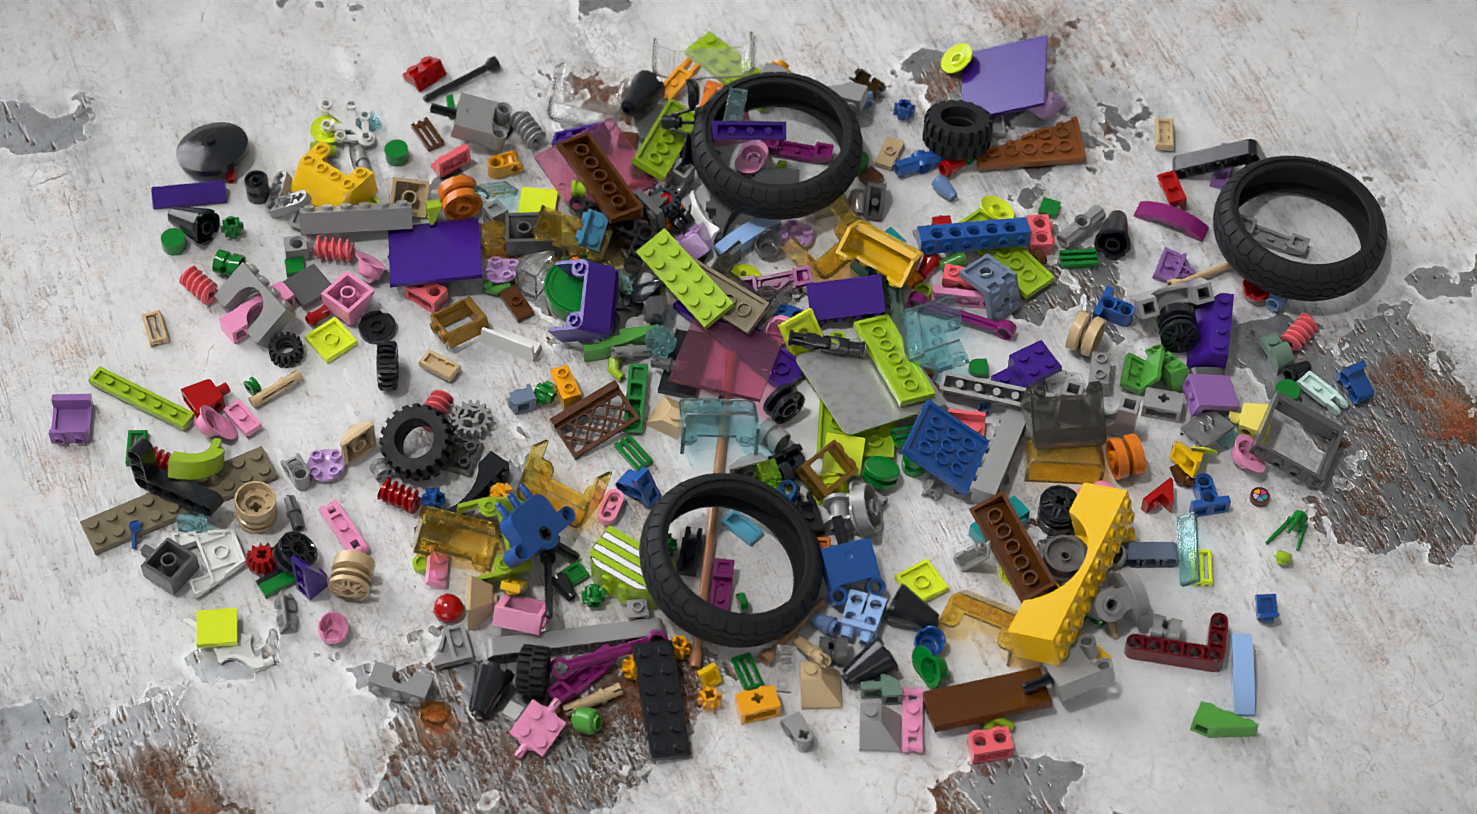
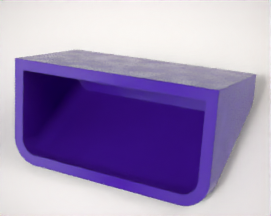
M881 274L806 284L809 308H812L819 325L827 324L826 320L834 319V323L844 322L845 318L853 317V320L864 319V315L876 317L886 312Z
M1219 293L1214 296V301L1206 302L1194 310L1200 339L1193 349L1187 351L1186 366L1188 370L1194 367H1221L1225 371L1229 355L1234 294Z

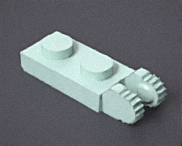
M1308 371L1297 381L1300 389L1322 406L1327 407L1328 411L1333 415L1338 416L1341 413L1340 408L1346 409L1349 406L1347 400L1338 394V391L1311 371Z

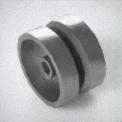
M1059 535L1047 542L1042 559L1053 578L1060 586H1063L1078 572L1085 560L1087 550L1078 538L1071 535Z

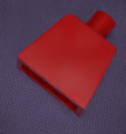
M206 379L181 389L183 401L194 412L196 418L200 416V408L203 405L210 406L219 413L225 408L223 396L231 392L226 382L216 387L211 379Z

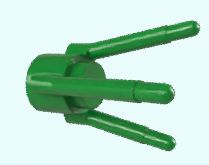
M1296 510L1265 543L1269 544L1289 525L1288 534L1292 530H1301L1296 550L1299 551L1304 533L1308 527L1306 525L1308 520L1307 514L1301 510Z

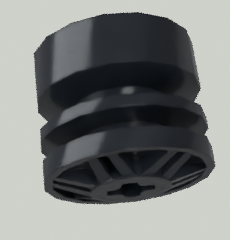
M1175 302L1164 306L1160 310V315L1157 316L1156 320L1162 346L1173 353H1183L1193 349L1200 339L1194 309L1188 304Z
M1055 485L1043 491L1040 496L1037 513V524L1043 533L1055 537L1069 535L1074 531L1069 510L1078 494L1073 489L1063 485Z

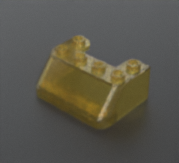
M542 205L532 234L535 235L534 239L542 242L548 239L553 241L551 244L562 249L564 245L570 248L569 252L577 255L583 252L588 254V259L598 262V259H603L613 231L605 229L598 252L578 246V241L575 240L578 229L582 230L584 223L580 222V219Z
M422 506L413 541V553H416L419 557L427 558L433 555V551H435L440 556L451 555L460 561L470 560L471 565L478 572H491L500 544L498 526L489 521L462 514L457 515V513L431 506Z
M966 589L951 595L938 620L937 627L942 632L946 626L950 628L956 627L961 623L964 615L1001 629L997 637V644L1001 649L1009 652L1006 666L1011 667L1014 661L1015 653L1008 630L1018 610Z

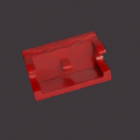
M1175 170L1158 174L1159 186L1162 187L1169 205L1174 207L1179 205L1180 209L1186 210L1187 197Z

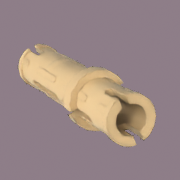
M296 369L284 378H278L279 381L249 397L248 400L255 409L284 390H290L291 386L304 378L301 372Z
M796 633L797 637L795 635L791 637V644L806 654L809 660L818 663L822 668H826V665L829 666L831 664L830 656L826 655L820 647L814 646L800 634Z
M616 683L603 690L601 688L597 689V692L562 705L563 711H566L564 712L566 718L576 712L579 707L591 708L600 703L606 704L608 700L623 695V691L620 690V684Z

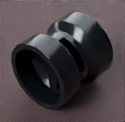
M682 207L678 215L673 216L669 221L676 230L683 233L686 230V226L691 225L695 219Z

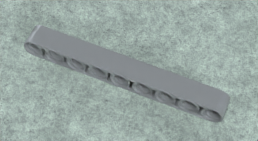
M647 618L543 631L539 635L527 633L490 638L485 641L486 657L488 661L497 664L517 662L523 644L548 646L551 651V657L595 652L605 643L610 647L645 638L653 629H659L664 632L663 621L660 618ZM657 634L651 638V642L664 640L662 636H657Z

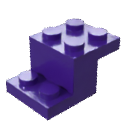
M1039 340L1010 354L1008 367L992 375L991 381L1044 391L1045 379L1061 372L1062 366L1044 342Z

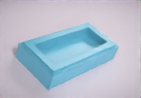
M732 510L721 520V524L750 547L764 533L757 525L735 510Z

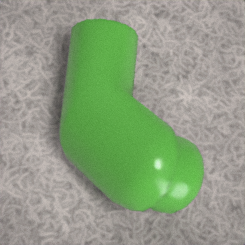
M486 280L483 282V289L486 293L499 295L500 292L510 288L511 284L505 282L500 285H494L492 281Z

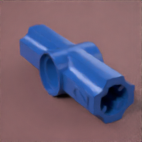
M917 150L911 157L894 161V171L899 177L914 172L924 174L929 172L932 167L938 166L942 160H946V157H940L931 151Z

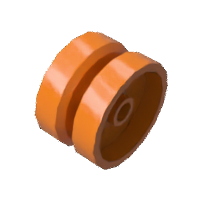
M467 175L453 176L445 180L437 190L444 215L450 220L470 219L482 209L483 201L473 177Z
M1126 434L1122 437V440L1119 437L1106 440V458L1109 469L1116 480L1126 479L1129 477V474L1138 476L1145 473V453L1137 434Z

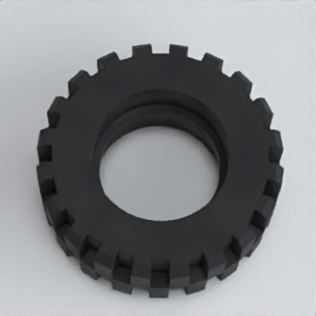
M954 99L940 101L939 104H933L925 113L922 139L926 147L940 157L970 160L973 157L977 158L983 155L989 149L993 119L986 109H983L980 105H975L973 102L955 101Z
M413 403L412 407L409 405L402 406L403 410L400 412L395 410L393 412L394 416L391 419L387 418L385 421L387 426L382 427L380 432L383 434V437L379 438V444L383 446L380 451L385 457L384 460L393 470L407 479L411 478L414 481H419L421 478L425 481L430 480L431 475L434 477L439 476V471L442 469L445 471L448 468L447 463L449 461L453 462L455 457L452 453L457 452L458 446L455 442L458 439L454 433V426L438 409L432 408L427 404L421 406L419 403ZM417 427H430L434 433V441L430 450L418 458L407 457L403 450L406 436Z

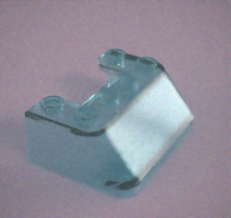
M952 294L901 312L899 319L904 352L908 361L937 373H943V371L970 363L968 354L965 352L960 339L947 343L946 333L958 330L963 323L962 316Z

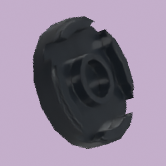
M379 310L365 314L358 325L360 337L365 342L375 345L379 341L391 340L396 332L395 319L391 314L387 312L382 313Z

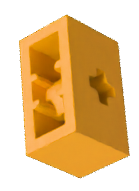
M568 364L550 370L551 383L555 384L553 388L557 390L556 396L563 411L582 400L580 389Z
M764 685L758 689L743 690L735 694V707L741 725L780 716L781 704L774 685Z

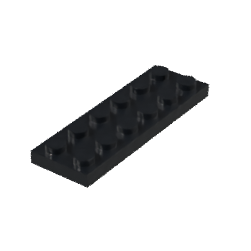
M669 640L633 643L631 647L650 761L690 758L691 750L673 642Z

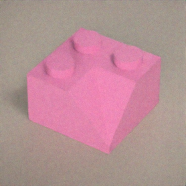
M346 271L321 293L322 303L328 308V311L351 326L364 315L375 290L349 271Z

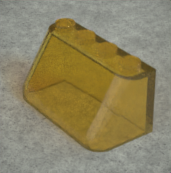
M1032 438L1025 443L1024 481L1083 485V483L1094 484L1097 481L1103 480L1105 472L1103 446L1096 441L1081 442L1077 440L1063 441Z

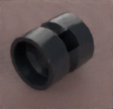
M261 170L247 173L244 183L248 200L257 205L266 203L270 193L267 174Z
M801 454L789 458L788 462L783 461L775 465V474L780 483L784 480H791L795 483L797 480L802 481L795 472L797 468L806 462Z

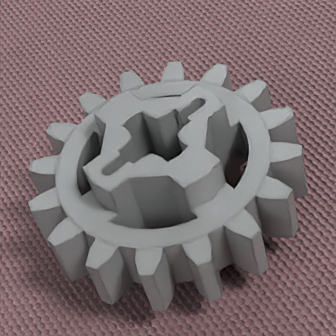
M469 400L468 404L462 401V406L456 405V411H452L451 424L457 430V435L463 433L464 438H467L468 435H471L472 439L475 438V435L482 437V432L488 433V428L492 427L493 416L491 409L487 408L485 403L480 405L479 400L476 403Z

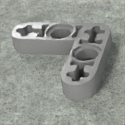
M285 170L279 171L272 182L265 206V211L271 217H278L297 211L299 208L309 205L312 201L311 195L305 190L288 194L292 177Z

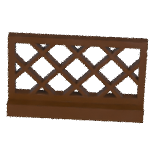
M616 380L550 418L552 428L557 432L574 459L640 421V417L619 388ZM619 395L622 399L621 407L610 405L611 400ZM598 407L606 408L605 416L594 415L595 409ZM609 409L620 410L618 419L607 417ZM622 412H630L634 418L629 421L621 420ZM583 416L589 417V425H578L579 419ZM593 418L603 420L601 429L591 427ZM606 421L617 423L616 428L612 431L604 430ZM566 426L574 428L572 436L563 435L561 429ZM577 428L587 430L585 439L575 437ZM590 431L600 433L599 439L596 441L588 440ZM573 441L583 442V448L575 453L572 448Z

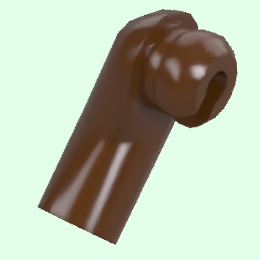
M1178 464L1169 467L1176 484L1191 487L1195 483V478L1182 473Z

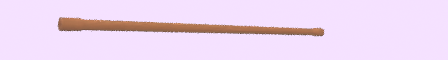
M727 353L725 378L713 473H723L734 374L737 366V355L735 353ZM709 507L698 595L707 602L719 507ZM694 636L689 669L698 671L701 670L703 640Z

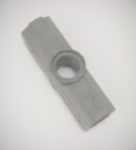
M1094 205L1084 214L1077 215L1074 218V222L1057 234L1056 239L1062 247L1068 248L1079 238L1087 237L1089 230L1106 218V213L1100 205Z

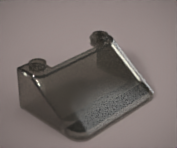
M1100 381L1088 383L1086 387L1087 394L1047 397L1044 387L1037 385L1027 386L1020 407L1032 443L1037 449L1053 450L1096 447L1105 444L1107 439L1103 388Z

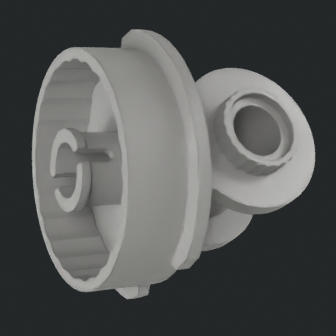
M853 481L849 484L850 492L848 494L834 493L824 498L823 506L825 510L830 512V516L823 522L824 530L827 533L835 535L831 519L838 515L843 516L847 535L856 531L857 535L864 539L868 538L870 534L880 532L882 526L881 508L877 493L871 483L860 484L857 481Z
M1128 566L1114 572L1113 570L1108 571V587H1099L1098 594L1093 599L1091 609L1087 614L1093 619L1107 622L1117 621L1121 617L1125 620L1140 621L1142 616L1149 613L1150 602L1146 588L1138 574Z

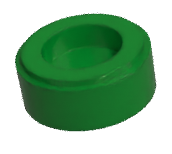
M737 593L736 602L739 612H748L749 607L745 593Z

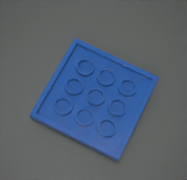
M927 399L900 453L965 496L970 490L972 481L975 479L977 469L981 465L984 453L987 452L990 440Z

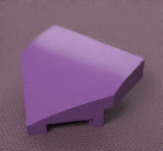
M1165 247L1152 278L1167 284V281L1170 279H1183L1194 275L1196 272L1188 263L1186 253L1182 255Z

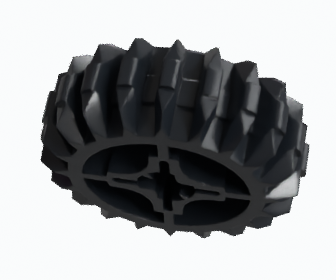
M384 340L379 341L377 344L376 370L379 390L391 391L398 388L399 355L396 341Z

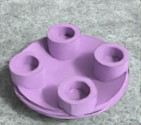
M789 219L778 230L782 235L783 247L790 250L806 248L814 238L813 228L796 219Z
M495 256L485 266L483 275L487 280L494 283H505L519 275L520 266L517 259H501Z
M323 449L311 452L307 468L310 477L314 480L321 482L331 481L339 477L344 471L345 462L340 450Z

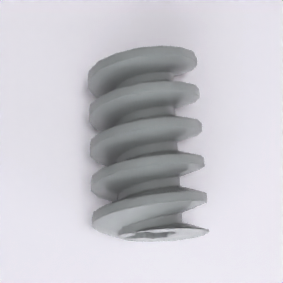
M517 111L510 117V125L513 126V129L529 149L536 148L544 140L546 133L538 126L530 112Z

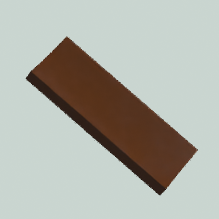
M589 131L557 142L556 148L610 224L623 220L642 219L643 205Z
M1004 490L969 509L985 540L991 541L990 548L1021 604L1024 600L1039 598L1059 589Z
M1040 667L923 692V707L934 732L1052 708L1053 703L1046 686L1027 694L1022 689V683L1042 676Z

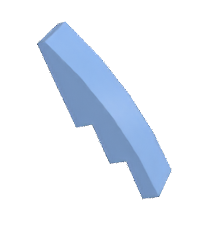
M755 217L714 245V249L726 259L749 250L758 234L764 233L767 229L775 230L780 228L782 221L780 219L769 220Z
M1232 633L1231 684L1234 713L1238 716H1255L1252 634Z

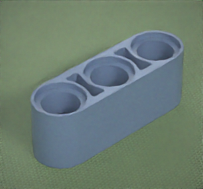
M1127 542L1122 544L1127 551V559L1123 564L1124 567L1173 568L1179 565L1178 545L1174 542Z

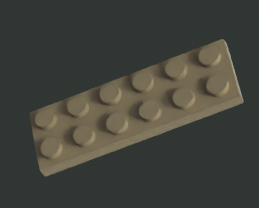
M692 257L735 305L721 319L750 335L770 308V303Z

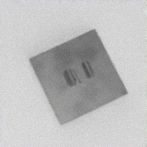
M1205 410L1183 425L1181 430L1200 445L1207 448L1234 429L1235 425L1216 411Z

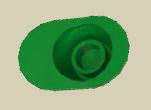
M920 645L914 648L912 652L913 667L928 688L935 689L939 683L951 677L944 658L933 655L925 646Z

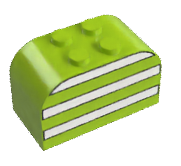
M609 525L590 551L591 579L593 583L598 584L600 589L604 588L605 595L613 596L623 605H626V600L646 598L648 610L657 607V604L651 597L641 572L639 559L640 542Z

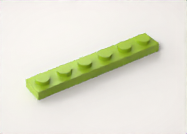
M101 366L88 379L89 384L183 431L195 418L194 412Z

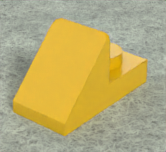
M1175 441L1169 459L1178 464L1191 478H1195L1204 451H1192L1181 441Z

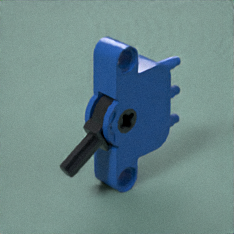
M524 483L519 485L521 493L526 498L524 502L520 503L513 493L507 495L509 502L515 508L509 513L500 502L495 505L503 518L500 521V530L512 546L503 556L504 562L508 567L514 568L527 561L533 555H541L545 552L549 555L556 552L573 563L578 560L580 556L578 552L559 542L561 536L558 535L575 520V512L571 507L564 506L556 511L545 496L541 494L533 496Z

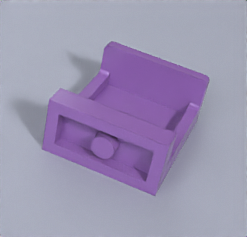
M1189 374L1182 383V389L1191 416H1198L1202 410H1223L1229 415V411L1236 412L1240 407L1229 375Z
M52 394V425L48 433L51 444L90 443L94 407L91 394Z

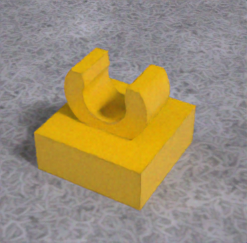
M714 662L696 671L703 689L706 686L714 687L723 682L718 666Z

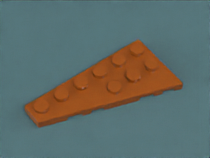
M1077 116L1072 117L1067 122H1058L1056 126L1044 127L1022 135L1020 139L1008 140L1006 144L1001 146L989 147L983 155L976 158L978 171L1086 162V154Z

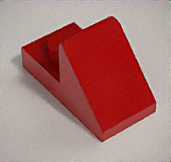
M1171 477L1143 498L1141 510L1145 514L1151 510H1156L1160 504L1170 513L1172 512L1174 493L1173 479Z

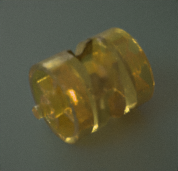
M495 220L483 223L481 225V234L484 238L482 241V251L493 255L505 252L506 243L505 237H503L505 235V224Z

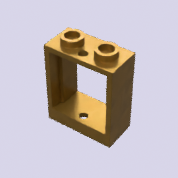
M470 296L430 315L432 322L430 323V328L434 334L437 333L442 344L445 343L450 349L481 335L483 327L490 329L487 316ZM466 316L472 319L471 322L450 332H447L444 328Z
M834 439L797 468L795 472L818 501H820L859 469L856 467L855 461L844 452L843 446ZM827 451L845 472L843 476L828 488L810 466Z

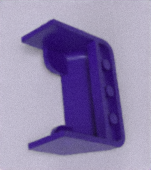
M585 259L556 261V266L568 276L584 278L581 310L568 315L565 327L548 328V332L562 343L608 338L614 329L619 280L618 271L612 266Z

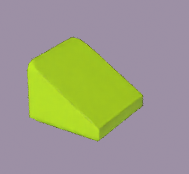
M439 199L425 202L426 216L431 225H434L442 209Z

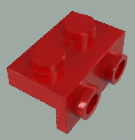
M426 56L418 64L410 66L402 76L405 81L414 83L418 92H422L447 73L440 59Z

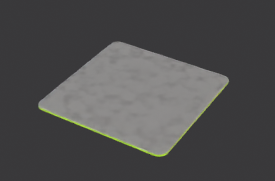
M859 337L850 339V341L862 343ZM839 343L831 345L830 350L837 349ZM866 348L863 358L852 354L846 356L828 353L821 349L800 354L796 358V362L842 432L846 435H854L918 415L925 402L921 401L900 407ZM916 359L925 376L927 377L928 381L930 382L931 386L933 387L934 391L936 392L935 398L929 400L937 404L939 407L944 406V397L941 395L935 384L932 382V380L925 372L919 361Z

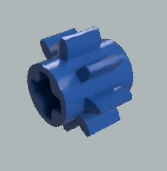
M901 99L898 103H894L893 115H897L898 120L908 121L910 117L914 118L915 105H912L910 100Z
M439 487L426 488V493L421 495L422 505L427 507V511L441 510V506L446 503L445 493L440 492Z

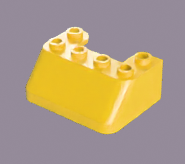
M322 141L300 159L290 187L291 193L305 190L310 194L312 201L309 205L314 207H322L323 204L340 206L342 203L359 205L361 202H368L378 193L374 172L369 169L359 167L349 175H346L329 165L327 157L330 155L331 150L329 145Z
M857 220L848 226L835 252L839 255L840 259L846 262L857 259L862 266L867 268L870 266L876 269L875 272L877 274L887 275L888 284L894 288H902L907 284L924 255L915 247L863 220Z

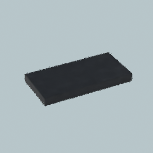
M680 329L675 330L667 359L671 357L676 361L690 363V371H688V375L677 372L668 373L666 370H663L658 393L695 400L712 344V336Z

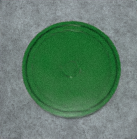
M576 254L582 256L585 260L593 262L602 259L594 255ZM570 256L565 257L559 261H566ZM556 263L549 269L545 277V300L555 315L566 320L570 313L581 310L584 278L568 276L556 266ZM617 292L616 304H617V302H618V300H619V293H618V292Z

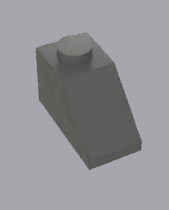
M868 181L864 219L882 221L887 182Z

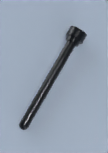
M495 56L488 58L485 65L424 95L423 100L428 102L487 71L494 72L500 69L501 66Z
M545 552L540 555V562L544 565L545 616L547 619H552V565L556 561V554L549 555Z

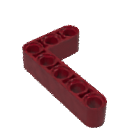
M1214 613L1211 616L1206 645L1131 634L1126 639L1124 654L1133 660L1207 672H1218L1222 667L1225 657L1228 617L1223 613Z

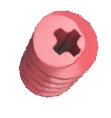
M318 235L315 241L314 255H317L318 259L325 257L326 260H329L332 257V260L336 261L339 257L341 262L345 259L347 262H352L355 243L350 244L348 238L345 243H343L342 238H339L338 243H336L335 237H332L331 241L328 242L327 236L321 241L320 235Z
M196 266L189 267L179 279L180 284L202 301V303L209 305L216 300L214 295L218 291V285L208 278L207 275L203 274L201 270H198Z
M1302 313L1280 339L1283 342L1287 341L1292 351L1299 352L1306 345V342L1314 336L1319 327L1309 314Z
M436 389L431 392L425 404L430 405L432 408L435 407L443 415H446L447 410L451 407L450 404L454 403V398L449 393ZM421 426L424 430L433 432L430 427Z

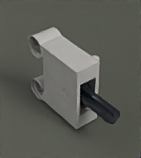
M461 92L457 109L432 103L430 112L454 119L451 137L464 140L466 144L472 142L489 147L494 151H500L503 149L507 131L502 127L491 128L492 121L499 126L507 125L512 107L506 102H496Z
M1082 634L1078 639H1075L1073 644L1071 643L1067 658L1063 660L1061 666L1039 662L1044 675L1022 683V689L1027 694L1051 684L1062 701L1072 697L1077 698L1081 693L1101 685L1113 683L1115 680L1113 663L1109 658H1100L1092 665L1089 660H1093L1098 656L1096 639L1093 634Z

